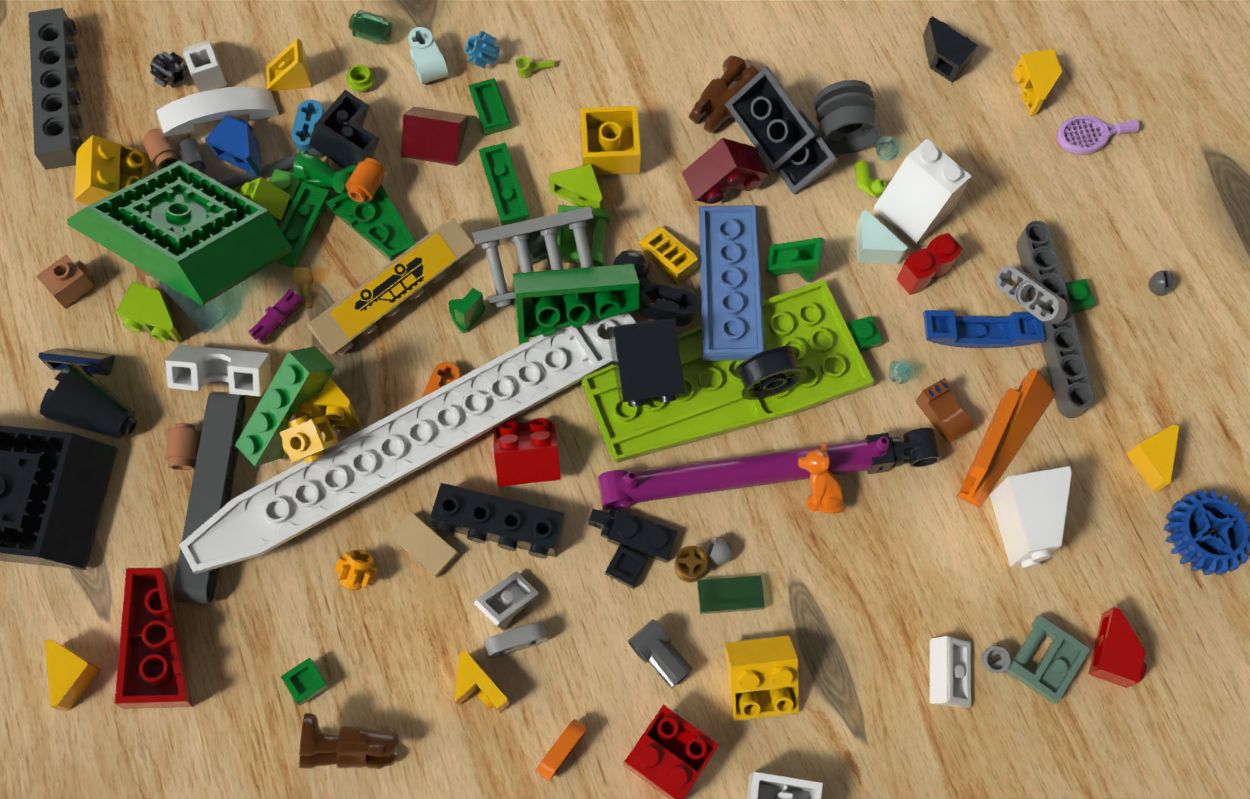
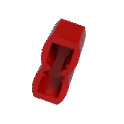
M949 233L939 235L929 243L927 248L917 250L908 256L896 280L909 295L919 293L928 287L932 279L941 278L950 272L963 248Z

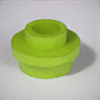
M357 64L349 69L346 81L349 88L353 91L364 92L373 86L375 77L367 66Z

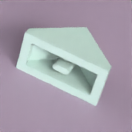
M865 209L861 213L856 226L857 263L899 264L903 260L908 247L869 211Z

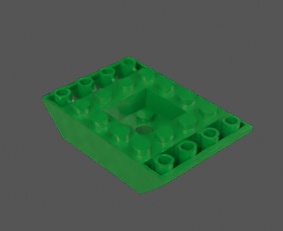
M180 160L85 207L67 219V225L202 306L291 252V246L269 210Z

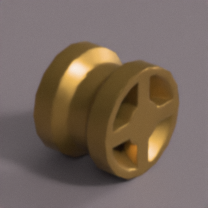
M696 546L682 548L677 554L674 565L678 578L688 583L700 580L707 568V556L702 549Z

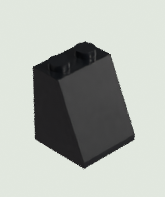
M675 318L607 327L620 401H628V407L646 405V399L658 397L659 402L677 400V394L685 393Z

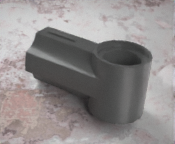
M652 619L628 640V643L645 663H650L658 675L672 689L693 668L671 644L672 641L662 626Z

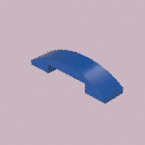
M925 310L923 312L926 340L941 345L963 348H1005L1031 345L1045 341L1043 321L1036 318L1030 312H1012L1009 317L955 316L954 311Z

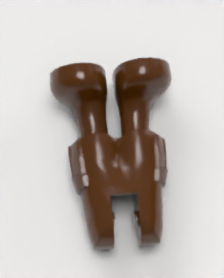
M731 55L723 62V75L721 78L713 79L701 94V98L695 103L690 112L689 119L695 124L700 123L707 114L710 115L704 125V130L709 133H713L727 119L733 117L725 103L759 73L752 65L746 70V63L740 57ZM739 80L734 88H728L733 81Z
M305 713L300 742L299 768L313 769L317 766L337 764L339 768L367 767L382 769V767L393 765L396 761L398 735L395 732L368 730V728L352 726L340 727L339 735L326 734L320 730L317 716Z

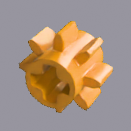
M352 550L350 553L346 552L344 558L339 557L334 571L339 573L337 579L343 587L350 590H360L362 587L367 588L369 582L373 583L378 569L373 567L374 560L369 553L362 550Z

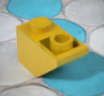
M1054 49L1024 53L1014 67V79L1020 85L1022 101L1028 107L1031 116L1037 114L1062 73Z

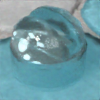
M882 136L878 139L875 146L876 155L884 161L894 159L899 152L898 142L892 136ZM889 143V151L884 152V144Z
M892 360L889 367V378L892 382H895L900 376L899 384L907 383L913 376L915 368Z

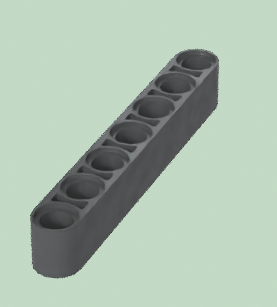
M1032 221L1027 224L1016 242L1022 270L1067 303V314L1060 323L1050 324L1043 321L1045 341L1041 342L1057 408L1063 416L1077 418L1093 403L1095 399L1052 232L1046 223ZM1034 287L1028 289L1030 301L1034 299L1036 294ZM1044 302L1042 306L1049 309L1050 314H1052L1054 311L1051 307L1052 305ZM1057 342L1062 343L1065 348L1060 347ZM1064 369L1069 370L1073 376L1068 375ZM1071 397H1075L1080 404H1076Z
M213 391L208 395L182 542L231 500L239 449L235 444L243 429L246 411L245 395ZM180 548L173 588L174 600L185 603L211 604L215 594L219 568L194 574Z

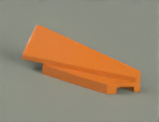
M1032 368L1023 378L1018 391L1009 388L1000 399L957 495L958 498L977 507L983 505L1054 398L1053 390L1038 370Z

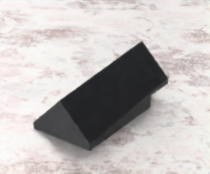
M765 66L725 103V106L772 172L779 173L793 194L800 192L827 176L837 161L838 157L769 67Z

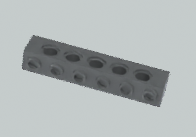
M63 8L29 12L34 155L46 170L76 165L77 149L83 144L79 135V128H82V119L78 112L81 97L76 87V81L80 80L79 71L75 65V58H78V49L74 42V36L77 35L76 24L72 18H68Z

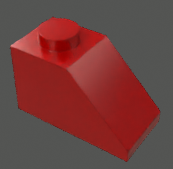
M1113 607L1101 616L1088 675L1128 688L1141 682L1146 674L1147 664L1144 662L1146 651L1122 611L1118 608Z

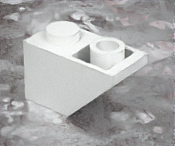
M210 39L183 48V55L199 92L227 86Z

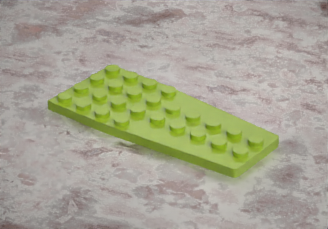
M825 279L762 300L764 351L782 346L796 347L799 350L798 363L801 368L807 370V376L801 383L783 393L758 400L744 399L741 394L744 389L742 381L734 375L735 368L744 360L703 361L702 325L678 335L685 393L677 394V400L659 402L658 397L646 399V405L628 407V401L622 402L619 399L613 364L585 376L582 379V388L610 459L618 463L788 417L871 387L874 380Z

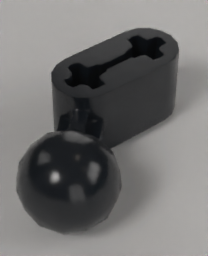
M632 249L622 251L615 258L613 265L634 264L639 280V310L645 318L651 320L675 318L676 326H686L692 322L697 308V299L692 292L658 283H651L648 278L650 269L648 260L640 251ZM651 299L656 300V304L651 303ZM680 306L685 307V311L680 310Z

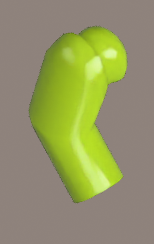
M867 161L856 162L854 166L857 187L871 197H880L887 187L886 181L880 178L874 180L870 177L869 163Z

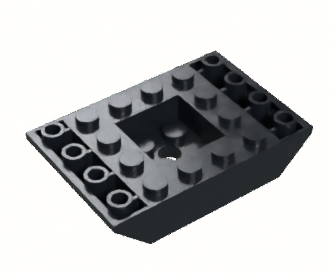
M0 425V482L2 484L0 490V561L86 570L117 448L74 433Z

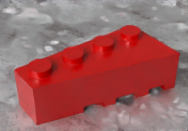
M126 568L115 704L122 709L193 707L169 580L162 568Z

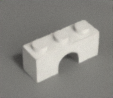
M178 345L165 360L168 388L199 391L207 383L221 381L229 383V394L260 397L271 381L270 353Z

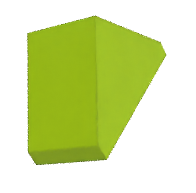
M591 164L550 175L549 189L551 194L579 207L591 206V208L603 209V197Z

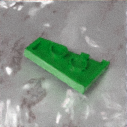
M382 184L370 202L363 201L360 203L354 201L349 197L348 192L325 202L328 209L389 261H393L416 244Z

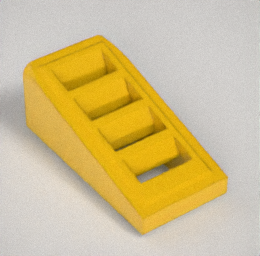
M659 226L638 242V245L675 284H678L698 268L699 258L662 226ZM660 236L663 240L653 247L650 243ZM667 244L669 248L660 253L658 250ZM672 252H675L676 255L668 260L666 258ZM678 260H683L678 266L674 265Z

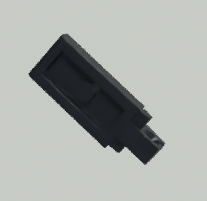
M593 509L588 520V525L602 530L601 536L607 538V542L618 546L622 545L634 552L666 563L678 531L615 509H610L609 514Z

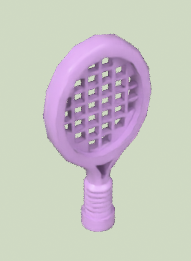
M1076 116L1061 124L1056 134L1057 142L1061 148L1070 153L1078 155L1091 154L1103 148L1109 137L1113 134L1138 132L1139 122L1137 119H1133L1128 122L1109 125L1095 117Z

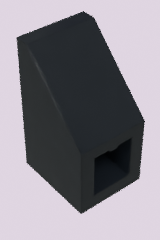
M933 16L929 19L923 34L930 69L953 83L970 63L978 45Z

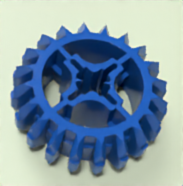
M1203 490L1196 491L1194 494H1187L1181 498V501H1177L1172 505L1173 511L1169 512L1165 517L1169 523L1165 525L1163 530L1171 533L1165 542L1174 543L1175 548L1172 549L1171 554L1180 553L1182 556L1180 564L1190 562L1191 571L1196 572L1201 569L1203 575L1215 573L1216 576L1223 575L1227 571L1232 572L1249 559L1247 555L1250 554V532H1248L1250 530V523L1244 519L1248 512L1240 513L1237 509L1239 502L1230 504L1228 503V494L1218 497L1215 490L1209 491L1206 494ZM1213 529L1217 530L1211 535L1209 534L1205 537L1202 536V534L1206 533L1207 531H1211Z

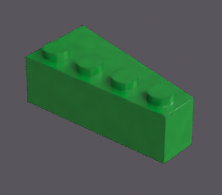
M634 264L513 273L515 321L519 344L529 342V338L543 334L546 337L556 334L555 330L573 325V328L583 326L586 321L599 317L603 320L639 309V280Z

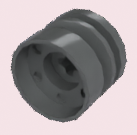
M858 80L840 81L825 87L815 96L814 108L816 119L819 123V134L835 154H852L872 146L880 138L879 119L875 111L876 105L873 91L869 84Z

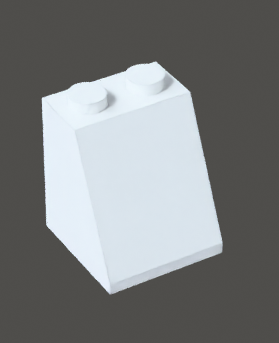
M926 139L906 157L873 209L916 246L954 211L971 175L930 140Z
M1070 466L1008 476L990 494L1010 567L1022 565V569H1031L1041 566V561L1051 558V553L1062 546L1072 474Z

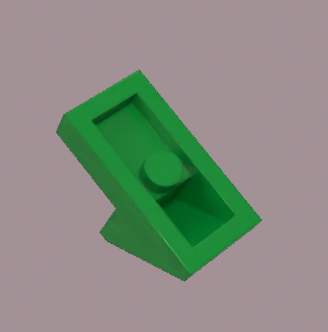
M820 237L770 245L766 271L771 276L798 273L806 282H810L821 266L825 240Z

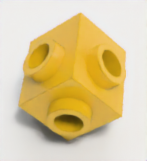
M308 415L289 422L291 428L279 432L282 438L283 449L289 455L291 462L304 458L306 464L324 457L323 450L338 445L327 415L309 420Z

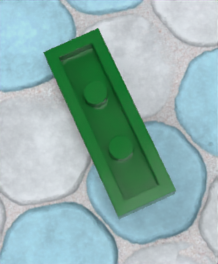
M506 142L478 149L501 226L530 220Z
M302 182L280 226L281 232L291 246V252L275 261L276 263L296 269L326 208L325 202L331 198L329 190Z

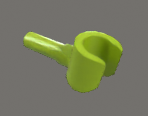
M520 56L515 60V64L519 68L517 71L522 78H529L535 70L555 67L554 60L531 63L529 58L525 56Z

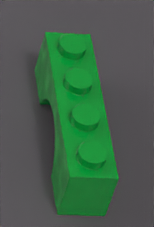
M315 346L287 353L237 440L235 446L254 466L282 458L285 451L279 432L287 430L288 423L293 414L304 402L323 390L336 367Z

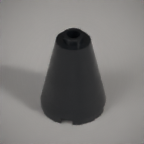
M75 362L68 364L58 373L55 379L59 383L54 390L47 389L41 402L40 414L48 420L117 439L124 435L129 436L137 425V420L134 419L135 411L82 365H78Z

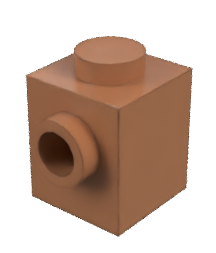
M67 254L36 276L65 309L94 288V285L87 278L91 275V272L80 260L74 263Z

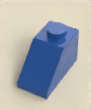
M226 115L206 137L205 141L217 158L257 177L262 173L259 142L252 133V126L241 118L237 120Z

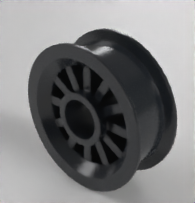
M793 346L772 348L755 354L740 363L735 368L734 375L736 378L741 379L744 386L741 393L742 397L747 400L764 399L783 393L801 383L807 376V370L801 368L798 363V348Z

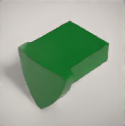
M472 288L463 299H455L448 302L451 319L461 333H466L485 311L483 294L475 288Z

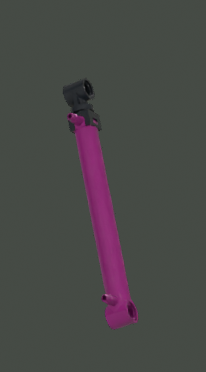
M919 428L909 431L903 435L904 441H901L899 436L889 437V433L867 435L865 440L826 445L830 459L828 470L833 475L867 471V474L889 472L892 467L902 466L904 459L909 460L911 467H924L939 462L941 458L932 428ZM821 446L635 472L625 470L608 471L598 476L602 507L606 510H617L629 507L633 503L809 479L810 472L799 467L798 458L806 457L810 451L821 449Z

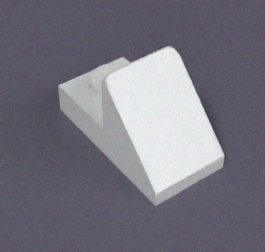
M516 571L477 598L474 604L497 627L505 630L513 617L532 603L539 592Z

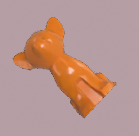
M822 442L821 449H815L810 451L806 457L798 458L799 467L810 472L809 484L812 487L813 493L807 498L808 509L812 512L840 513L846 507L842 488L836 477L828 470L830 459L827 453L826 442Z

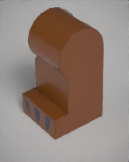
M943 378L924 389L915 402L946 441L953 442L973 430V423L969 415L960 407V404L950 392L952 387Z

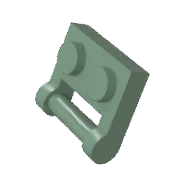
M1036 616L1031 624L1033 629L1013 661L1010 660V665L1004 672L1010 677L1021 681L1052 704H1057L1089 653L1090 648L1047 619ZM1044 635L1048 636L1053 641L1034 672L1031 673L1025 669V666Z

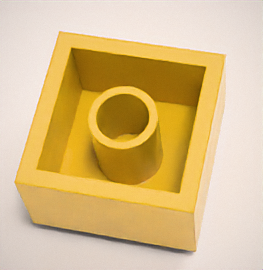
M637 106L580 108L582 164H591L595 175L640 173L641 150Z

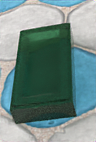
M761 576L697 580L700 614L764 610L765 608Z

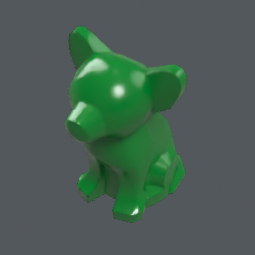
M301 150L295 158L293 171L296 179L300 181V185L302 182L322 188L333 187L335 192L343 194L348 192L345 184L357 165H351L336 172L321 159L310 154L308 150Z

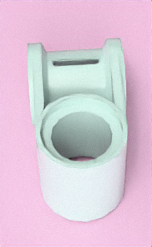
M424 27L412 29L408 35V42L411 48L410 55L420 83L424 84L447 77L448 70L442 53L439 52L430 30Z

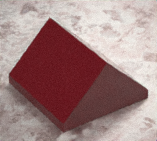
M420 107L411 108L403 115L401 156L457 166L469 115Z

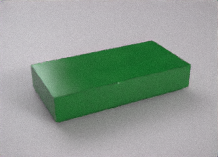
M495 78L468 85L484 135L487 136L512 129L511 121Z

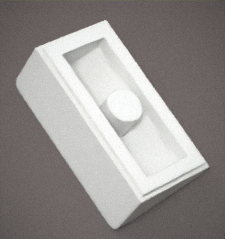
M949 636L930 639L931 704L971 707L970 641Z

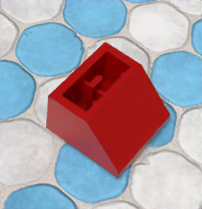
M536 418L525 423L507 421L493 428L494 459L498 487L561 480L555 419Z
M663 704L624 761L623 766L668 799H684L719 747V744Z

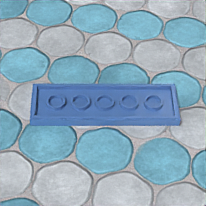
M757 205L699 206L703 361L746 360L764 351Z

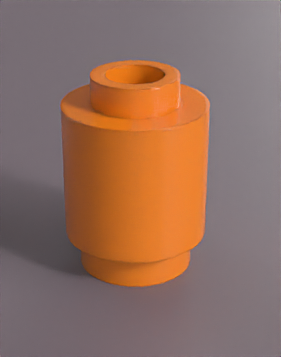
M366 158L364 161L359 162L345 184L349 197L360 203L363 201L370 202L385 178L384 166L372 158Z

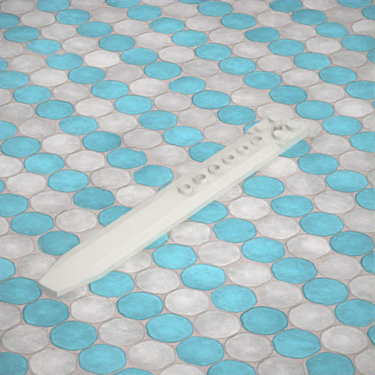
M627 312L603 320L599 317L586 321L585 325L573 328V325L557 329L555 330L556 334L546 337L541 334L338 442V445L323 450L324 457L307 464L303 461L233 498L179 544L193 573L198 574L264 555L574 385L585 376L612 365L609 339L600 337L601 329L607 331V327L634 324L635 321Z

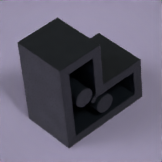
M344 90L315 123L309 146L343 168L358 165L359 162L364 161L366 158L373 159L380 138L362 128L370 105Z

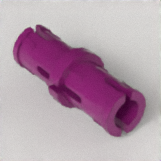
M289 289L273 307L269 306L265 310L266 314L248 331L251 337L255 340L258 339V343L261 345L265 343L279 326L284 327L287 324L286 319L304 303V300L297 293L294 295V290Z

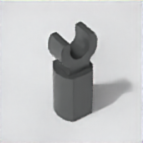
M188 138L179 142L178 146L183 162L205 174L204 169L206 166L196 139Z

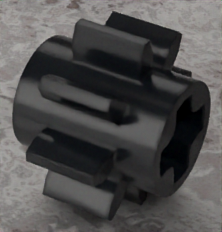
M164 51L152 59L150 73L155 76L154 81L162 87L168 84L173 88L185 80L187 66L182 63L183 58L172 52L169 55Z

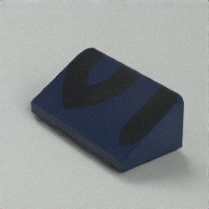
M59 348L40 352L38 356L51 370L61 371L68 364L75 362L78 365H82L91 374L103 376L111 374L115 359L113 354Z

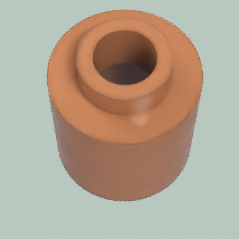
M152 129L143 137V146L154 167L161 170L180 160L181 154L172 136H164L162 129Z
M176 423L174 428L168 429L165 460L168 461V468L174 470L194 469L201 432L195 429V425Z

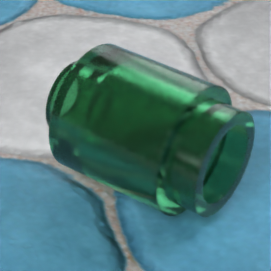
M359 10L357 14H352L349 29L352 30L353 37L378 45L380 43L387 44L392 33V22L387 21L386 17Z

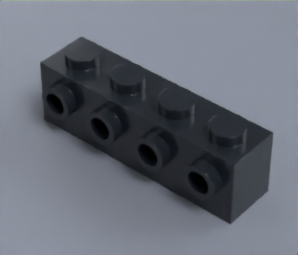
M440 483L430 520L433 527H436V531L441 534L454 536L456 532L467 535L466 538L476 543H485L488 540L498 543L497 546L505 550L516 551V548L529 550L528 554L531 556L546 559L548 555L556 556L565 523V516L563 512Z

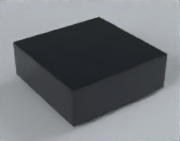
M619 545L605 571V575L634 589L648 562V558Z

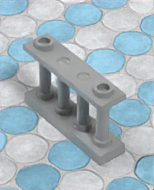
M591 206L472 232L474 243H481L482 249H486L496 291L495 295L487 296L488 302H495L496 307L514 304V290L509 292L507 290L498 252L499 239L511 237V241L515 242L522 273L534 272L526 239H529V232L540 230L541 236L544 235L551 269L563 270L556 232H558L557 226L569 224V228L573 229L581 268L593 267L584 227L587 226L586 220L593 218Z

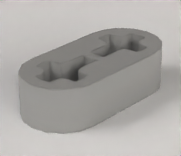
M537 622L487 638L484 643L488 657L496 658L536 646L547 641L549 637L545 624Z

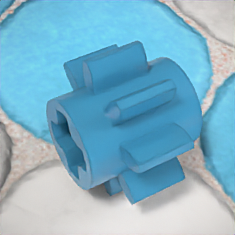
M480 31L478 36L471 35L465 46V53L470 56L468 61L485 69L486 63L494 64L500 52L499 46L495 44L497 38L483 31Z

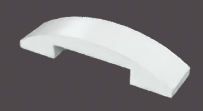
M227 87L203 91L175 100L156 110L164 136L193 132V124L220 120L226 115L236 117L249 114L251 121L279 116L271 90L257 87Z

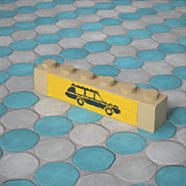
M455 218L448 219L306 326L328 354L337 352L338 355H341L354 345L351 340L361 334L365 337L378 327L375 322L385 316L388 319L400 311L401 307L399 304L405 299L409 298L410 301L416 299L425 291L423 289L425 284L431 280L433 283L438 282L448 274L445 269L453 263L458 266L471 257L469 251L475 245Z

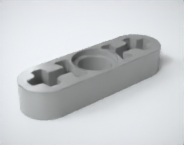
M1004 266L997 272L995 277L996 287L1036 318L1050 324L1060 323L1065 318L1068 310L1065 300L1026 272L1013 266ZM1010 276L1015 282L1020 283L1017 287L1010 285L1008 280ZM1034 287L1036 290L1035 297L1032 301L1027 302L1026 292L1029 288ZM1044 302L1052 305L1051 307L1054 309L1052 314H1050L1049 309L1042 306Z

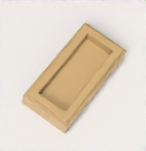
M412 512L389 534V537L436 578L458 555L455 549Z

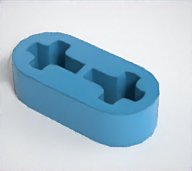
M313 99L303 101L297 109L292 139L299 151L312 148L309 146L314 125L324 114L321 103ZM312 111H316V113L312 114L309 121L307 115H310ZM309 131L310 137L306 141H302L301 139H305L306 133Z

